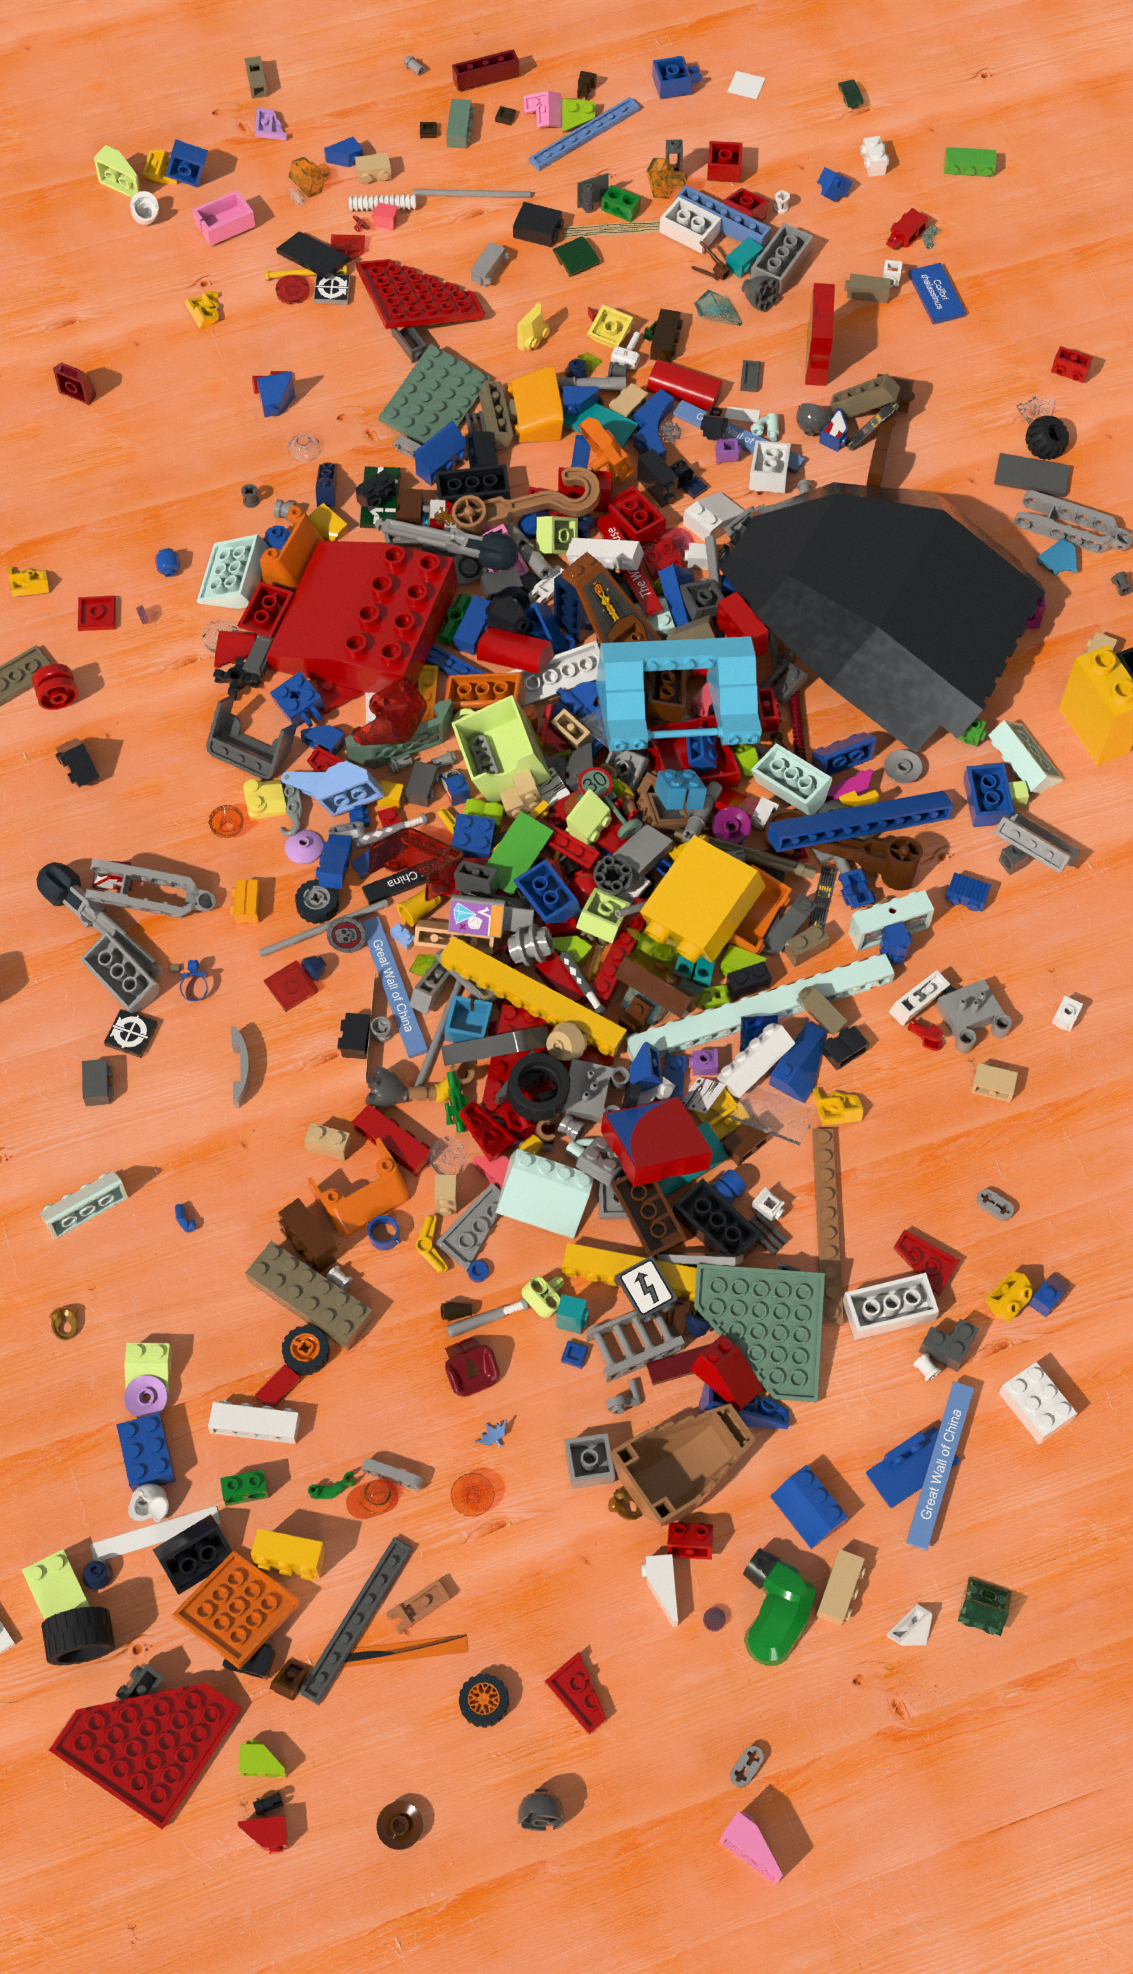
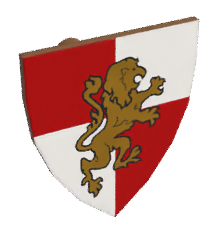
M430 500L429 527L449 532L451 528H456L452 517L454 503L446 500Z

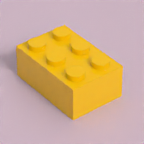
M258 1528L251 1551L255 1566H258L259 1570L270 1572L271 1569L278 1570L280 1574L285 1576H292L293 1573L301 1575L302 1579L313 1581L314 1578L320 1579L326 1556L324 1544L321 1541Z

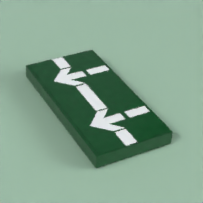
M365 466L363 483L372 478L374 474L385 470L395 480L396 494L370 512H367L361 506L360 528H376L375 523L380 518H383V521H386L387 518L396 520L400 467Z

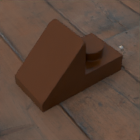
M635 995L627 1011L619 1015L620 1026L627 1029V1033L630 1035L639 1033L654 1005L641 995Z
M289 1659L272 1680L269 1689L274 1690L275 1693L294 1700L309 1668Z

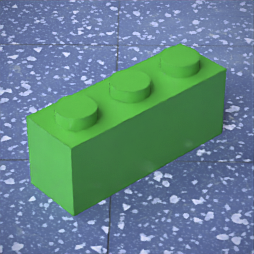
M946 147L944 174L994 177L996 150Z

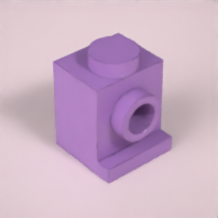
M737 438L716 440L715 454L717 465L720 462L738 461L739 456H742V447L738 445Z
M713 1048V1050H693V1055L689 1056V1068H693V1076L717 1075V1048Z

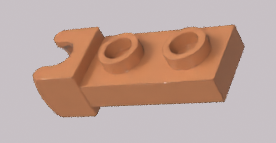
M437 1579L403 1603L387 1612L386 1616L388 1620L402 1619L401 1623L396 1626L397 1633L402 1634L411 1628L413 1624L450 1600V1597Z

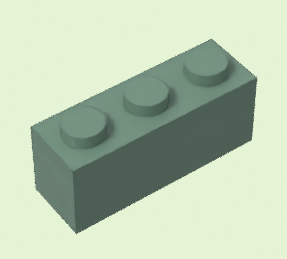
M451 99L446 133L447 147L467 149V142L471 141V131L469 129L472 130L473 119L471 117L474 118V107H471V100Z

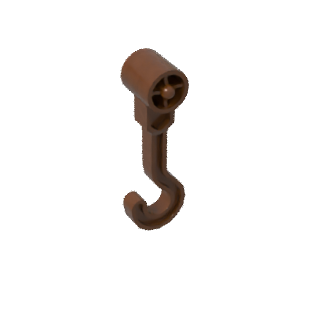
M878 373L877 377H880L885 374ZM890 375L900 386L896 399L899 407L879 424L866 486L880 487L890 436L896 424L898 412L908 413L909 404L915 399V394L912 392L913 379Z
M791 809L777 811L772 814L766 821L764 840L767 847L775 854L792 858L796 853V849L776 852L768 840L767 835L770 822L808 816L807 814ZM907 836L895 837L888 843L875 839L861 842L853 839H844L810 846L822 853L855 861L863 870L881 874L884 884L889 888L900 891L909 890L917 883L923 856L921 844Z

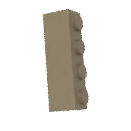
M885 374L833 394L829 408L834 413L839 408L842 410L845 419L852 418L855 415L879 408L888 403H893L898 397L900 386L889 374Z
M485 380L479 393L486 430L493 434L495 449L507 450L513 437V431L502 383Z

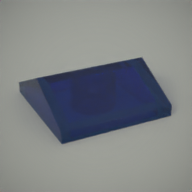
M750 1014L741 1016L740 1052L744 1051L754 1038L762 1034L763 1029L767 1025L772 1023L778 1024V1015Z

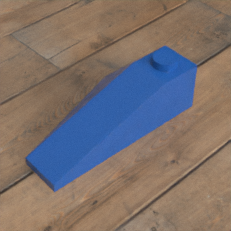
M808 1022L794 1040L795 1044L782 1056L772 1071L769 1085L804 1104L814 1089L826 1031Z
M706 1383L704 1384L699 1401V1414L729 1404ZM757 1395L740 1412L736 1410L745 1425L749 1427L788 1429L789 1410L767 1397L761 1398Z

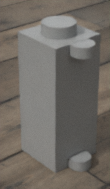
M492 242L487 245L471 268V282L484 287L491 284L492 278L505 259L507 260L510 257L509 253L505 252L504 247Z

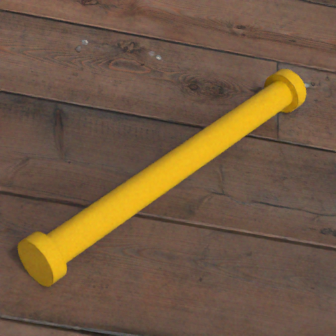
M344 265L335 273L347 274V266ZM308 269L269 272L264 270L266 281L270 278L316 275V273Z

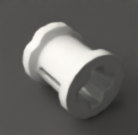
M781 190L775 194L776 203L774 204V211L784 214L789 209L787 203L790 200V194Z
M338 1265L333 1267L326 1276L328 1280L344 1291L353 1283V1278L347 1277L342 1273Z
M928 1353L918 1358L913 1364L925 1376L926 1382L934 1379L942 1371L940 1367L937 1368L930 1360Z

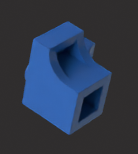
M824 167L817 183L822 186L821 195L836 202L839 195L846 197L853 181Z

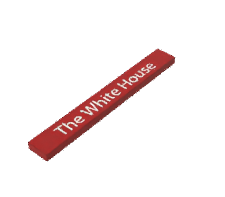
M611 513L595 519L596 526L603 539L626 541ZM640 565L638 570L620 569L644 615L649 617L663 612V606Z

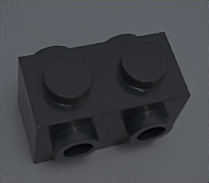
M709 406L700 426V430H703V437H706L708 440H717L721 438L722 434H725L728 426V418H725L727 408Z
M385 470L374 474L372 478L355 488L357 502L367 512H370L396 494L395 480Z

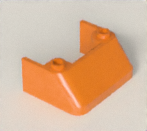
M380 1138L376 1139L377 1152L381 1157L376 1164V1171L380 1178L344 1198L343 1194L334 1188L321 1193L312 1177L308 1178L311 1194L340 1236L347 1237L366 1227L368 1222L371 1223L375 1217L388 1214L405 1204L409 1199V1190L401 1172Z

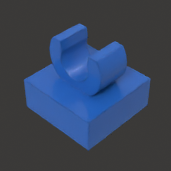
M359 805L349 810L350 823L361 821L364 823V827H370L368 807Z

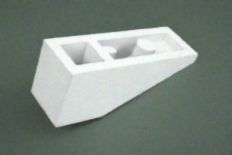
M936 970L897 1000L889 1013L901 1026H904L947 989L950 983Z
M672 1554L646 1556L645 1563H641L642 1577H646L648 1587L672 1627H677L678 1614Z

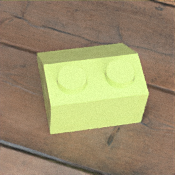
M537 517L536 551L540 554L566 555L572 538H578V518Z
M588 789L566 818L569 834L588 846L598 840L602 829L608 827L612 820L610 809L590 789Z
M594 888L581 912L576 928L609 943H613L625 916L617 918L615 911L629 907L631 903Z
M126 1343L124 1362L125 1390L133 1379L143 1375H150L158 1378L165 1385L167 1393H169L173 1355L170 1343Z

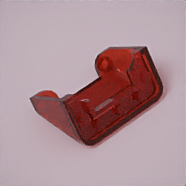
M405 676L403 679L372 695L369 701V709L376 715L375 720L363 727H356L351 735L354 741L360 745L405 744L413 738L427 710L426 700L408 677Z

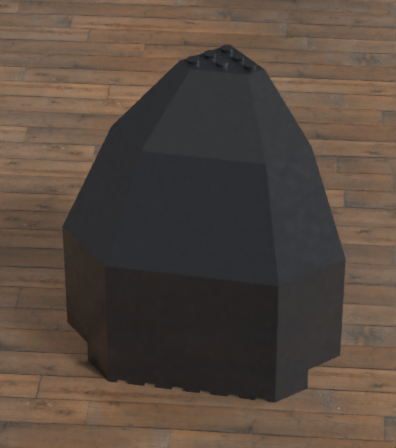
M832 482L757 510L750 516L747 515L742 520L740 529H735L729 538L731 540L727 544L724 543L718 550L719 569L755 615L829 687L915 754L940 725L956 738H959L984 710L986 696L990 697L997 685L994 682L996 677H1001L1007 666L1005 660L1013 655L1018 645L1015 643L1017 638H1021L1028 627V624H1026L1028 617L1032 618L1038 608L1036 604L1038 598L1042 599L1046 593L1042 584L1024 570L1018 558L939 494L931 492Z

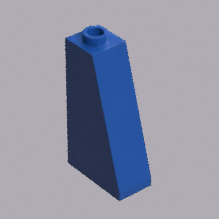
M674 564L658 571L674 626L678 627L693 621L685 606L680 589L681 584L695 582L693 571Z

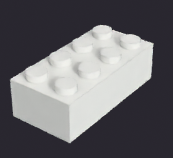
M926 1273L845 1292L842 1300L855 1340L935 1321L939 1313Z

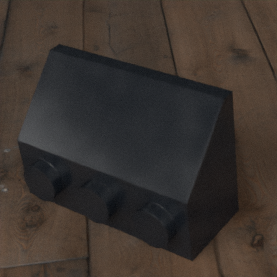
M211 1514L152 1549L178 1595L207 1578L232 1552Z

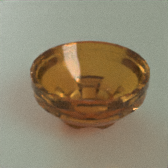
M231 805L217 807L209 816L211 831L221 838L236 836L241 832L244 825L242 812ZM226 823H231L233 828L225 831L222 829V826Z

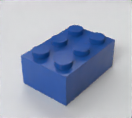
M159 1413L116 1424L128 1482L132 1492L144 1484L153 1483L162 1486L176 1482L164 1424Z

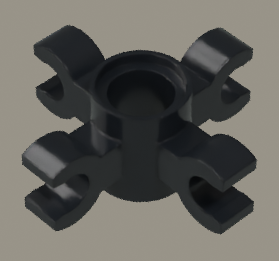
M238 656L236 657L235 666L231 667L228 672L215 669L213 677H215L214 682L229 683L227 694L235 696L234 701L237 700L238 691L244 689L246 685L252 688H259L260 684L258 680L259 675L244 674L242 668L245 664V658Z

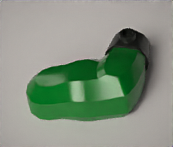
M759 1548L745 1568L743 1575L758 1589L762 1588L766 1597L760 1608L759 1615L746 1630L744 1643L748 1654L756 1662L765 1666H778L788 1659L807 1626L816 1596V1588L794 1566L780 1560L774 1554Z

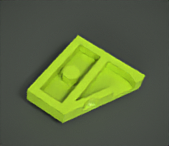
M563 98L562 132H567L569 129L576 128L595 118V101Z

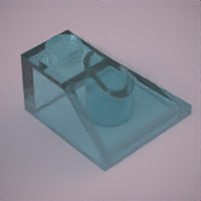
M709 289L694 303L697 308V314L701 318L737 326L743 324L730 300Z

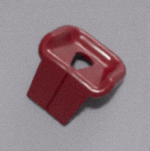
M470 1337L445 1348L449 1358L445 1363V1371L453 1392L458 1396L467 1397L493 1386L498 1381L500 1370L494 1352L489 1346L481 1345L476 1339ZM471 1359L479 1370L475 1377L467 1375L466 1361Z

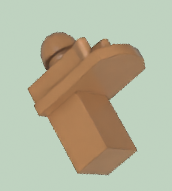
M656 770L645 774L634 796L640 798L642 793H647L648 790L655 793L658 775Z

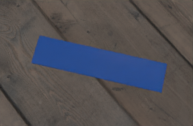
M576 435L571 467L587 469L590 445L583 435Z

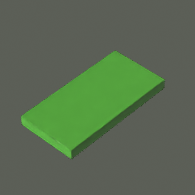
M520 811L485 865L486 867L498 869L499 889L511 897L518 889L513 880L532 867L554 833L553 830Z

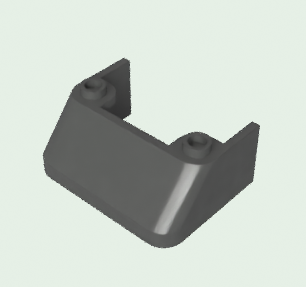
M231 695L218 701L206 744L207 752L211 756L261 779L266 780L273 777L291 750L298 724L293 723L281 729L279 737L273 741L271 747L240 733L242 727L241 720L231 714L235 696Z

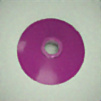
M738 807L723 808L713 819V833L717 839L739 844L750 833V818L745 811ZM733 824L736 827L734 830H729L728 826Z

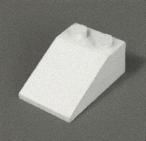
M755 441L749 490L785 493L791 443Z
M718 492L697 500L684 511L683 525L703 541H705L707 536H714L717 539L725 532L723 527L744 510L724 494Z

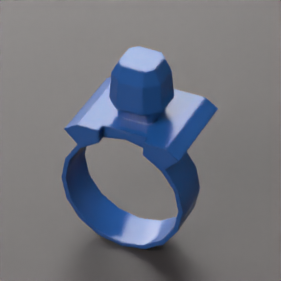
M189 960L187 970L190 973H182L180 975L183 978L180 982V992L188 1001H200L208 993V983L205 980L208 974L198 972L200 969L198 960ZM192 975L202 977L206 983V992L198 1000H189L182 992V983L187 977Z

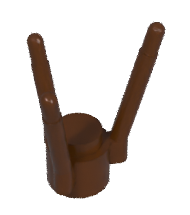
M700 241V245L717 263L713 268L714 274L695 266L691 268L714 278L716 281L719 278L725 280L729 276L731 269L721 262Z

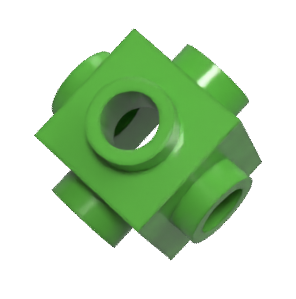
M976 718L962 735L956 739L977 747L979 741H984L987 730H985L986 722Z

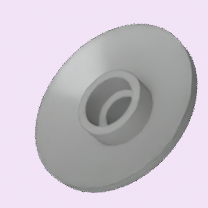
M897 750L887 756L884 769L888 777L893 781L910 783L921 775L922 762L911 751Z

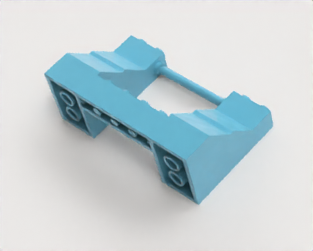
M751 636L601 643L596 686L609 751L647 749L648 741L659 738L718 735L722 745L760 742L762 728L758 716L756 655ZM708 669L707 681L718 725L717 728L650 731V729H647L643 671Z

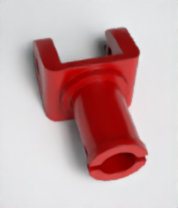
M915 1019L910 1022L908 1031L921 1037L923 1047L933 1051H938L943 1047V1042L940 1039L942 1031L934 1023L930 1027H926Z

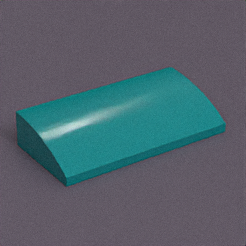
M707 1121L697 1127L712 1150L710 1169L683 1176H672L657 1181L665 1197L728 1160L720 1140Z

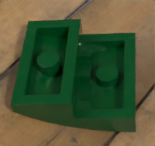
M583 236L553 249L560 265L563 264L569 277L600 263L596 253Z

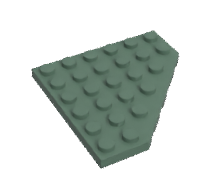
M697 1264L694 1307L706 1321H709V1324L719 1336L725 1335L739 1347L758 1381L775 1400L818 1402L825 1273Z

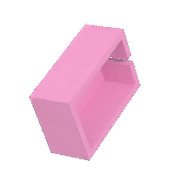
M238 190L192 209L195 225L210 246L255 227L253 211Z

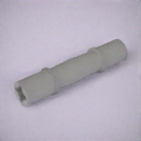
M626 377L557 378L559 392H563V386L599 387V391H622L626 388Z
M710 782L707 785L703 810H695L689 818L682 834L685 840L690 841L693 835L698 837L702 829H704L705 821L722 792V786L719 783Z

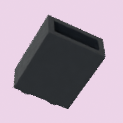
M523 202L513 224V238L552 247L554 241L558 239L559 229H562L564 225L562 211Z
M654 449L638 456L637 480L661 507L672 504L677 499L678 476Z

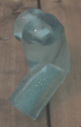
M935 225L928 227L922 234V239L927 249H931L934 246L932 239L938 231Z

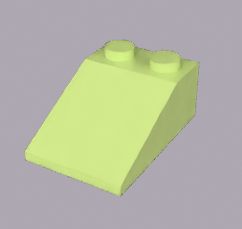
M105 145L94 157L99 183L132 198L136 193L140 192L137 174L118 150Z
M63 1549L22 1569L44 1619L70 1609L90 1607L72 1564Z

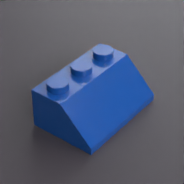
M453 421L414 452L416 475L432 486L436 483L435 472L453 470L457 464L467 458L466 440Z
M538 602L530 605L525 610L530 619V626L521 635L551 641L554 655L568 651L569 647L550 607Z
M865 732L853 734L842 741L838 740L829 746L817 748L813 752L811 762L814 767L832 776L872 760L876 738Z
M1005 764L967 766L963 779L973 827L992 826L1000 822L1004 816L1010 817L1014 815L1015 812Z
M546 859L513 880L545 924L566 922L581 912L578 900Z
M807 1465L790 1476L770 1496L810 1549H813L846 1524L848 1519L846 1513Z

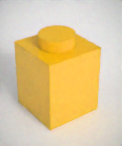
M381 780L380 785L383 787L384 797L377 800V806L385 808L396 806L397 810L400 811L405 795L404 785Z

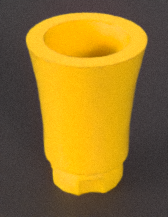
M429 887L415 896L398 903L396 908L401 919L408 926L413 927L418 920L441 903V898L436 889Z

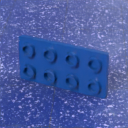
M932 1427L923 1434L921 1431L886 1453L883 1461L866 1471V1476L889 1508L895 1507L922 1489L938 1435L936 1427ZM956 1454L951 1468L960 1463V1459Z

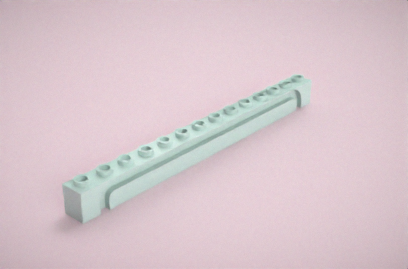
M886 954L873 955L867 960H858L846 967L839 966L830 972H821L809 979L802 978L793 984H784L772 991L765 990L756 996H747L735 1003L728 1002L719 1008H710L698 1015H688L682 1020H673L661 1027H651L645 1032L633 1033L625 1039V1048L631 1062L635 1059L644 1042H649L659 1050V1057L663 1058L666 1057V1054L672 1055L804 1012L806 1010L796 999L799 997V992L805 987H815L831 1003L871 990V987L874 986L880 987L892 983L895 973Z

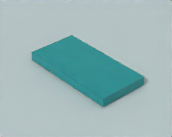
M594 403L581 415L563 414V425L581 434L582 432L578 426L588 417L599 420L605 431L609 430L622 449H624L638 428V423L597 403Z

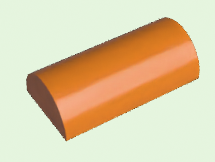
M522 672L449 675L445 700L451 699L452 711H459L464 708L480 710L513 695L522 708L525 698Z

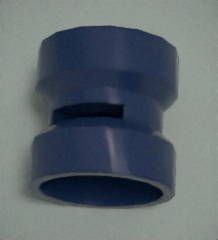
M590 514L578 517L579 538H588L591 529L596 524L595 518Z

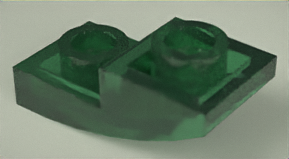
M854 79L838 83V88L848 108H856L864 104L861 92Z

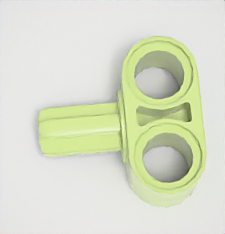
M535 1276L522 1288V1296L541 1317L549 1318L558 1310L561 1298L556 1292L564 1286V1279L555 1276L547 1283L542 1277Z

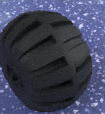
M1049 415L1036 418L1029 425L1025 436L1026 444H1028L1027 448L1029 451H1032L1031 454L1043 460L1055 459L1061 456L1069 443V432L1066 425H1063L1064 422L1057 417Z

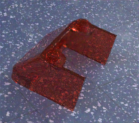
M403 828L369 846L368 873L373 874L382 868H386L391 872H399L404 868H408L426 877L425 901L428 902L449 890L454 880V872L463 860L464 853L414 828Z

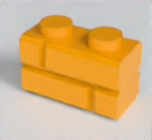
M237 879L236 886L232 887L231 891L234 904L230 905V915L234 916L236 923H258L261 895L260 881Z

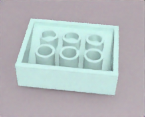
M258 534L214 543L196 602L198 604L234 609L246 608L262 577L260 558L264 551L270 547Z
M516 1149L509 1159L495 1213L573 1239L589 1198L594 1177L584 1171Z

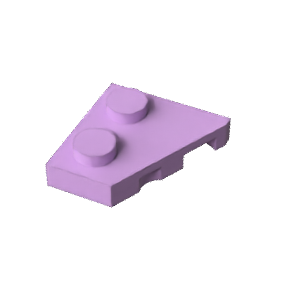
M257 108L255 137L286 141L287 133L283 132L282 125L276 118L274 110Z

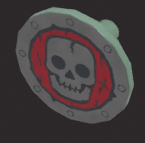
M342 916L336 918L327 929L329 944L335 950L343 953L357 951L366 940L364 924H361L352 917Z

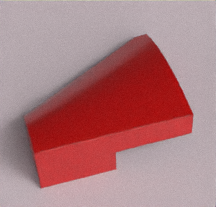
M219 631L214 668L218 669L220 665L229 662L235 664L237 656L244 657V660H247L256 640V634Z

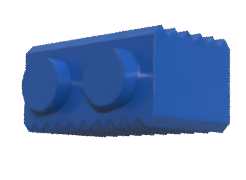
M955 872L945 899L953 905L961 904L971 911L982 912L991 884Z

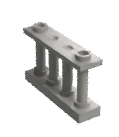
M1014 811L1015 813L1011 818L1004 816L994 832L997 836L1060 874L1066 865L1072 867L1081 852L1080 849L1017 811Z
M635 1311L605 1324H595L588 1328V1331H586V1341L589 1342L595 1339L607 1364L603 1372L606 1383L645 1367L646 1363L664 1359L684 1350L685 1342L682 1336H672L661 1312L656 1314L655 1321L665 1340L663 1344L658 1346L653 1345L643 1322L638 1324V1315ZM634 1323L646 1348L644 1352L639 1354L633 1352L622 1327ZM612 1331L615 1332L626 1355L625 1360L619 1363L614 1361L603 1338V1335Z

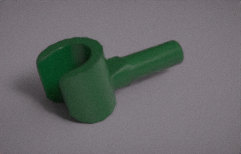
M654 321L651 327H646L644 330L645 334L643 337L648 341L653 339V330L656 327L657 321Z

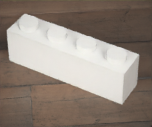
M572 538L566 553L570 565L584 553L588 552L601 562L606 569L638 570L644 555L639 541Z
M769 1024L763 1029L762 1034L749 1043V1046L744 1051L736 1055L735 1060L730 1065L725 1066L721 1070V1073L716 1078L720 1083L726 1084L725 1088L730 1095L740 1098L795 1042L782 1025Z
M221 1400L219 1403L213 1402L208 1429L210 1434L296 1444L300 1417L299 1413L289 1408L281 1411L274 1410L271 1406L257 1408L248 1403L232 1405L229 1401Z

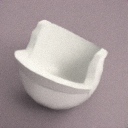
M147 191L136 193L130 202L131 215L139 224H151L158 215V201L153 194Z
M153 1483L138 1487L133 1492L128 1506L130 1518L135 1521H144L152 1517L155 1522H161L169 1508L165 1490Z

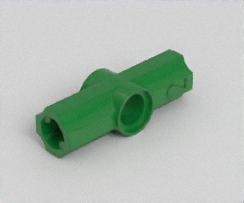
M459 594L453 607L447 611V618L437 635V640L442 644L452 645L454 635L472 600L469 594Z

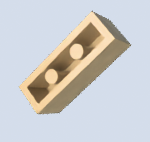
M839 1549L816 1614L817 1617L842 1626L844 1620H849L852 1612L849 1604L851 1599L855 1600L860 1587H857L856 1583L858 1578L863 1579L866 1566H863L865 1558Z

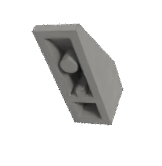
M437 960L414 987L409 1004L410 1007L425 1014L435 1005L452 975Z

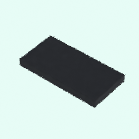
M300 231L276 248L277 254L325 279H328L350 262L349 256Z

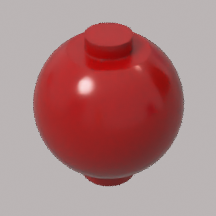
M579 870L574 873L575 877L571 878L568 888L578 900L580 908H584L594 888L598 889L594 882V871Z

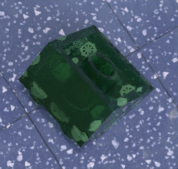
M969 1577L957 1621L965 1626L984 1630L988 1634L1001 1636L1009 1615L1012 1591Z

